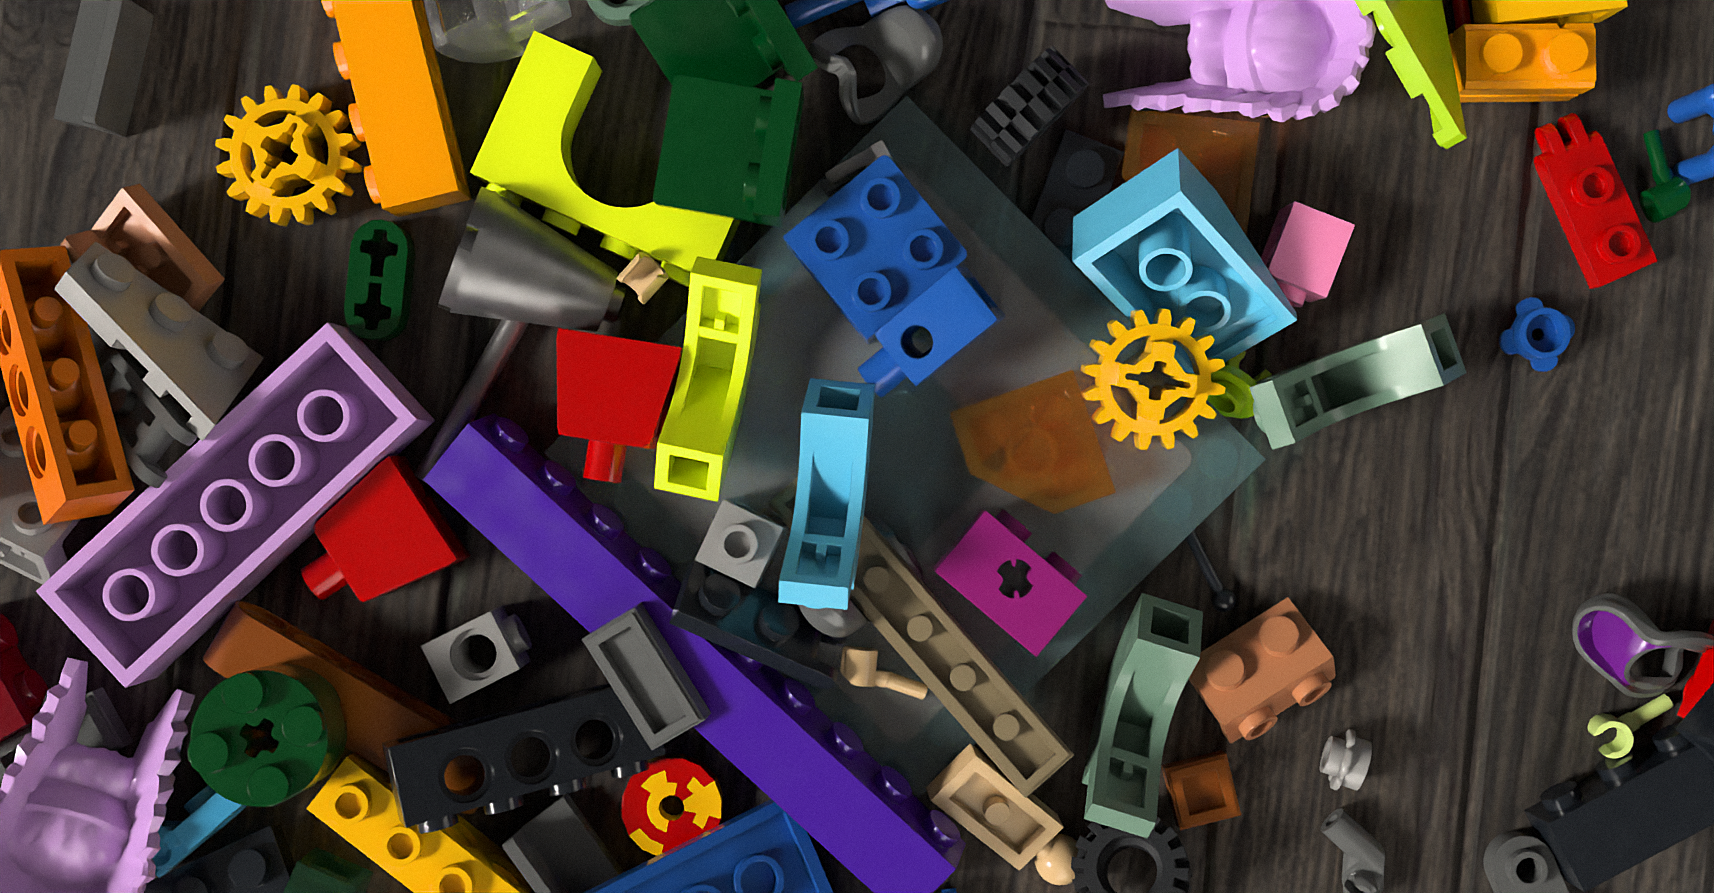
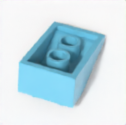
M1179 148L1073 217L1072 262L1129 320L1131 311L1140 309L1144 311L1148 322L1153 323L1154 315L1158 308L1171 311V326L1173 327L1184 316L1196 320L1194 330L1190 336L1195 338L1208 334L1212 335L1215 339L1211 347L1205 351L1207 358L1223 359L1225 363L1297 321L1296 311L1218 192ZM1173 341V345H1176L1174 358L1184 372L1194 373L1189 356L1178 343Z

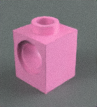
M1296 201L1279 210L1260 258L1290 304L1294 307H1302L1304 301L1310 303L1327 297L1355 225Z

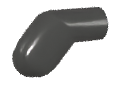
M1336 809L1324 820L1320 831L1343 851V893H1382L1385 883V851L1383 846L1344 809Z

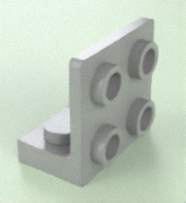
M10 405L0 414V564L43 585L68 562L62 546L63 541L80 519L43 525Z

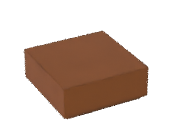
M1220 750L1161 765L1175 824L1179 830L1241 816L1227 754L1224 751Z

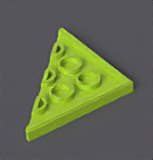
M1354 0L1363 16L1373 11L1378 29L1385 40L1393 47L1386 51L1385 54L1411 99L1423 94L1427 100L1434 132L1432 135L1437 144L1448 149L1465 140L1467 135L1442 0Z

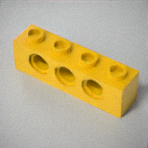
M352 753L345 758L306 808L413 893H535L508 854L460 815L457 814L459 823L430 833H419L417 825L406 828L398 817L389 773L356 753Z

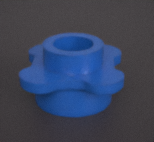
M1530 297L1523 299L1516 306L1517 317L1510 329L1502 331L1499 336L1500 348L1508 355L1517 353L1529 360L1531 367L1535 371L1545 372L1552 370L1558 363L1557 356L1567 348L1570 338L1575 333L1574 322L1568 315H1563L1552 308H1544L1542 301L1538 298ZM1534 329H1539L1542 333V337L1538 341L1532 337Z

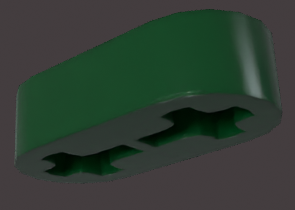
M383 219L371 220L361 225L353 235L350 245L344 304L345 320L350 330L359 337L377 342L390 341L399 336L406 328L410 314L416 255L415 243L410 234L401 226ZM383 233H387L388 241L398 245V252L396 256H387L385 258L383 277H379L380 261L379 258L369 254L370 244L381 243ZM382 285L381 304L390 307L392 314L390 319L380 320L377 330H373V321L363 318L362 311L364 306H373L375 304L377 287Z

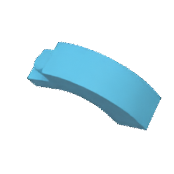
M810 378L801 412L800 456L791 532L779 579L778 603L804 605L813 609H848L850 592L854 589L864 519L875 384Z

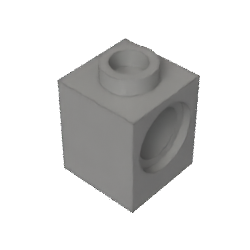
M731 498L723 499L695 560L756 588L767 571L787 525Z
M502 605L422 645L421 648L451 704L519 670L531 662L526 650L532 648V643L521 619L516 614L508 616ZM474 635H484L494 643L497 657L492 667L481 666L471 658L469 644Z

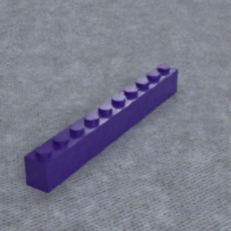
M495 413L468 423L423 480L590 633L642 602L711 712L706 720L693 728L873 893H933L957 869L966 843L960 838V832L956 825L942 812L937 810L930 811L912 794L909 783L898 771L889 766L882 767L864 751L861 739L851 728L841 722L834 723L815 706L814 697L804 685L795 679L783 677L774 668L669 623L682 583L671 574V567L668 562L653 549L641 547L623 531L624 525L621 519L612 510L604 505L594 504L575 487V478L565 467L555 461L546 460L528 444V435L519 425L508 418L499 417Z

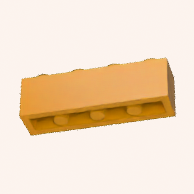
M321 0L327 16L330 19H336L341 41L333 43V52L341 76L344 80H351L356 103L349 104V117L357 139L360 142L366 141L371 165L364 167V178L372 201L375 204L381 203L382 209L397 217H402L472 200L423 0Z

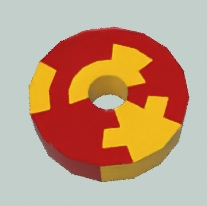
M664 754L648 760L649 769L632 775L622 796V819L628 835L642 850L656 856L718 826L723 815V792L717 776L704 762L686 754ZM669 795L679 797L683 801L684 811L678 815L666 813L662 807V799Z

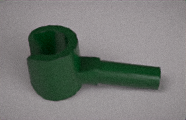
M1651 130L1644 133L1643 138L1656 185L1641 192L1639 201L1647 219L1652 223H1658L1675 215L1677 211L1684 209L1690 201L1691 191L1683 179L1673 176L1672 168H1669L1660 130Z

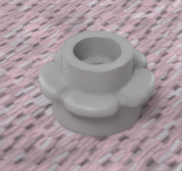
M1348 729L1340 738L1334 736L1328 738L1322 752L1319 769L1320 772L1329 775L1328 779L1331 789L1338 790L1340 786L1358 790L1361 787L1370 765L1372 743L1356 737V732L1353 729Z

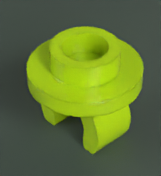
M1245 351L1226 361L1225 367L1211 373V381L1226 387L1225 394L1209 395L1207 403L1215 412L1225 417L1249 418L1253 416L1254 399L1249 387L1256 385L1257 381L1271 376V373L1266 369L1254 378L1240 370L1239 363L1244 358Z

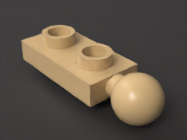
M971 743L926 787L929 798L934 804L1019 871L1034 857L1038 873L1047 882L1054 885H1067L1073 882L1072 879H1075V873L1071 869L1072 857H1077L1078 848L1075 846L1077 841L1068 835L1058 834L1064 828L1058 814L1032 793L1025 798L998 766Z

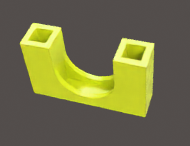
M534 30L470 173L484 183H487L486 189L496 191L518 207H520L524 200L544 209L545 212L541 220L559 230L577 236L582 226L604 236L599 247L629 261H632L639 252L647 254L651 258L662 262L661 267L667 273L668 279L689 287L690 273L696 257L723 261L741 220L661 207L656 205L654 201L638 207H614L600 203L585 194L573 171L571 146L576 128L602 70L594 57Z

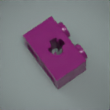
M1003 508L995 518L982 509L933 569L1037 657L1087 598V595L1075 586L1082 575L1053 550L1045 559L1025 544L1032 535V532ZM1017 559L1023 560L1027 566L1024 568L1022 575L1029 581L1026 587L1018 592L1011 586L1010 594L1000 591L998 588L1002 585L1004 579L997 572L999 567L1006 561L1015 567Z

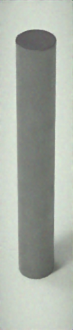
M501 320L416 469L415 477L425 482L423 480L465 426L474 421L529 323Z

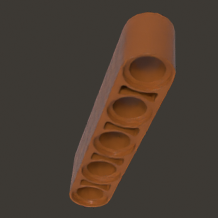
M246 601L235 602L203 656L204 662L210 668L226 678L264 666L283 664L300 665L317 672L330 682L341 700L339 703L343 712L344 722H347L348 736L345 748L388 772L382 742L458 722L270 611ZM461 755L454 758L447 765L444 777L449 789H465L474 782L478 773V765L475 758L471 755ZM477 808L463 811L461 813L474 814Z

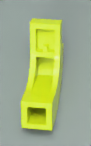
M699 256L695 259L690 273L686 331L679 373L669 411L657 442L654 489L716 502L719 501L740 424L753 362L762 305L759 303L762 269Z

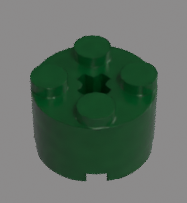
M269 665L238 673L215 686L199 705L192 723L190 744L187 750L188 760L210 788L225 799L246 806H274L300 794L323 780L339 762L348 736L347 722H344L343 712L339 703L341 700L329 681L317 672L300 665ZM269 721L274 724L271 735L279 741L275 745L267 742V732L263 729V724Z

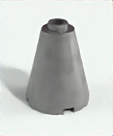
M481 187L467 221V227L453 259L438 307L448 310L450 313L597 332L602 321L613 324L626 292V288L615 285L618 272L496 191Z

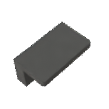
M81 0L53 119L78 127L126 137L154 20L153 14L131 0Z
M564 794L518 827L502 845L535 893H584L624 873V870L569 794Z

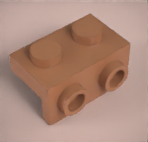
M141 184L123 187L91 230L68 235L60 244V246H66L69 259L74 264L96 241L112 253L125 258L135 269L168 292L183 298L197 312L201 310L225 280Z
M1287 597L1202 651L1200 659L1189 677V681L1219 722L1222 733L1228 742L1233 743L1241 737H1244L1246 740H1252L1263 735L1276 724L1278 720L1276 715L1293 704L1298 703L1300 706H1306L1321 698L1331 688L1332 684L1330 681L1335 678L1336 674L1333 655Z

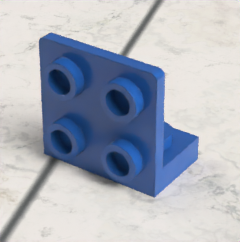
M887 155L880 156L783 236L790 251L868 345L876 339L875 333L952 268L961 264L967 257L966 249Z

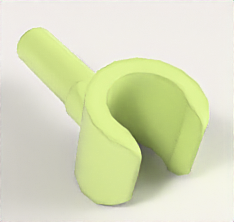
M1662 694L1619 718L1611 714H1598L1590 719L1588 731L1593 736H1596L1608 728L1615 727L1617 729L1615 739L1610 743L1602 745L1598 751L1608 758H1620L1629 753L1633 747L1634 737L1632 733L1640 729V726L1673 708V703L1666 694Z

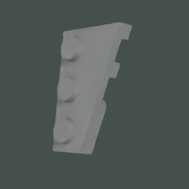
M96 241L64 273L54 288L110 347L127 349L149 371L143 378V381L160 398L170 393L192 417L186 425L202 442L264 359L263 356L249 348L238 336L223 330L190 307L183 298L168 292L135 269L125 258L112 253Z

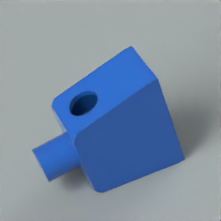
M955 266L875 333L876 338L883 347L858 367V371L867 384H875V393L881 398L907 377L917 386L933 376L1007 316L967 267ZM922 326L931 333L933 338V346L924 353L914 346L912 339L913 334Z

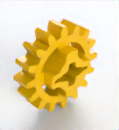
M295 84L291 85L287 99L280 90L272 85L265 86V102L262 104L248 96H244L241 101L247 114L242 119L231 115H226L224 118L225 123L235 130L232 139H216L215 143L216 147L230 153V160L216 166L217 173L228 178H236V181L227 190L228 195L238 201L249 199L246 212L259 218L264 217L269 212L270 221L280 226L287 227L292 212L298 222L307 226L314 223L313 209L316 207L330 215L335 214L337 210L331 197L336 192L350 197L354 193V190L343 181L346 173L353 174L362 171V165L348 158V152L360 147L361 142L353 134L341 133L350 123L348 115L340 110L330 112L332 101L320 93L315 94L309 101L308 91ZM287 116L283 123L265 127L270 122ZM325 139L328 145L327 165L322 151V144ZM287 147L298 154L296 161L292 165L281 158L283 151ZM251 151H253L256 164L254 171L251 165ZM314 184L308 191L291 197L295 188Z
M1158 308L1154 315L1153 323L1148 322L1143 310H1132L1130 316L1131 327L1127 329L1117 320L1109 321L1107 327L1113 338L1108 343L1092 339L1089 346L1100 355L1098 362L1081 364L1080 371L1095 377V385L1081 391L1082 398L1092 401L1099 400L1101 406L1091 416L1094 422L1102 424L1113 419L1115 423L1110 436L1121 442L1133 431L1135 447L1141 450L1148 449L1152 436H1157L1162 447L1166 449L1174 448L1175 431L1180 430L1193 439L1199 434L1193 420L1198 415L1214 419L1217 413L1211 406L1206 404L1209 395L1225 394L1226 387L1211 381V373L1225 367L1224 360L1207 358L1205 355V351L1211 347L1215 339L1212 335L1208 334L1195 338L1191 337L1190 335L1194 330L1196 322L1191 317L1184 316L1174 327L1171 326L1172 317L1169 309ZM1145 336L1138 353L1125 362L1115 361L1119 353L1129 343ZM1173 341L1178 343L1189 356L1194 373L1184 372L1174 358L1176 345H1173ZM1156 361V371L1166 374L1168 378L1178 380V384L1165 383L1164 386H1153L1149 396L1148 387L1139 384L1137 380L1125 376L1127 373L1140 375L1141 372H1151ZM1111 385L1123 387L1131 398L1130 411L1133 412L1132 418L1126 415L1117 405L1111 391ZM1181 396L1189 397L1178 412L1164 419L1166 407Z

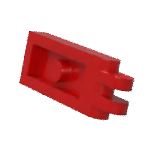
M1573 112L1558 119V128L1565 143H1563L1558 130L1552 123L1536 128L1535 137L1542 154L1534 157V166L1589 289L1604 286L1657 262L1656 255L1602 136L1595 130L1586 133L1580 118Z

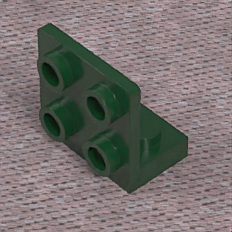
M649 0L629 15L630 23L671 85L676 75H686L755 87L781 68L797 82L818 68L777 0Z
M676 75L672 84L653 194L655 204L661 207L782 227L804 105L803 82L775 78L774 90L771 91L686 75Z

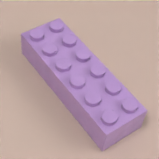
M327 322L216 424L203 442L199 440L165 471L168 477L160 488L149 486L37 589L36 592L125 688L155 679L231 610L236 601L244 598L314 533V524L371 470L387 457L398 456L435 420L350 328Z

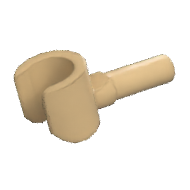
M639 252L616 277L621 283L623 282L630 286L639 295L638 300L644 305L669 278L665 270L653 258L643 252Z
M860 646L843 647L840 671L843 677L851 684L863 687L875 685L882 688L887 687L921 700L925 698L928 690L926 684L888 670L876 669L877 649Z

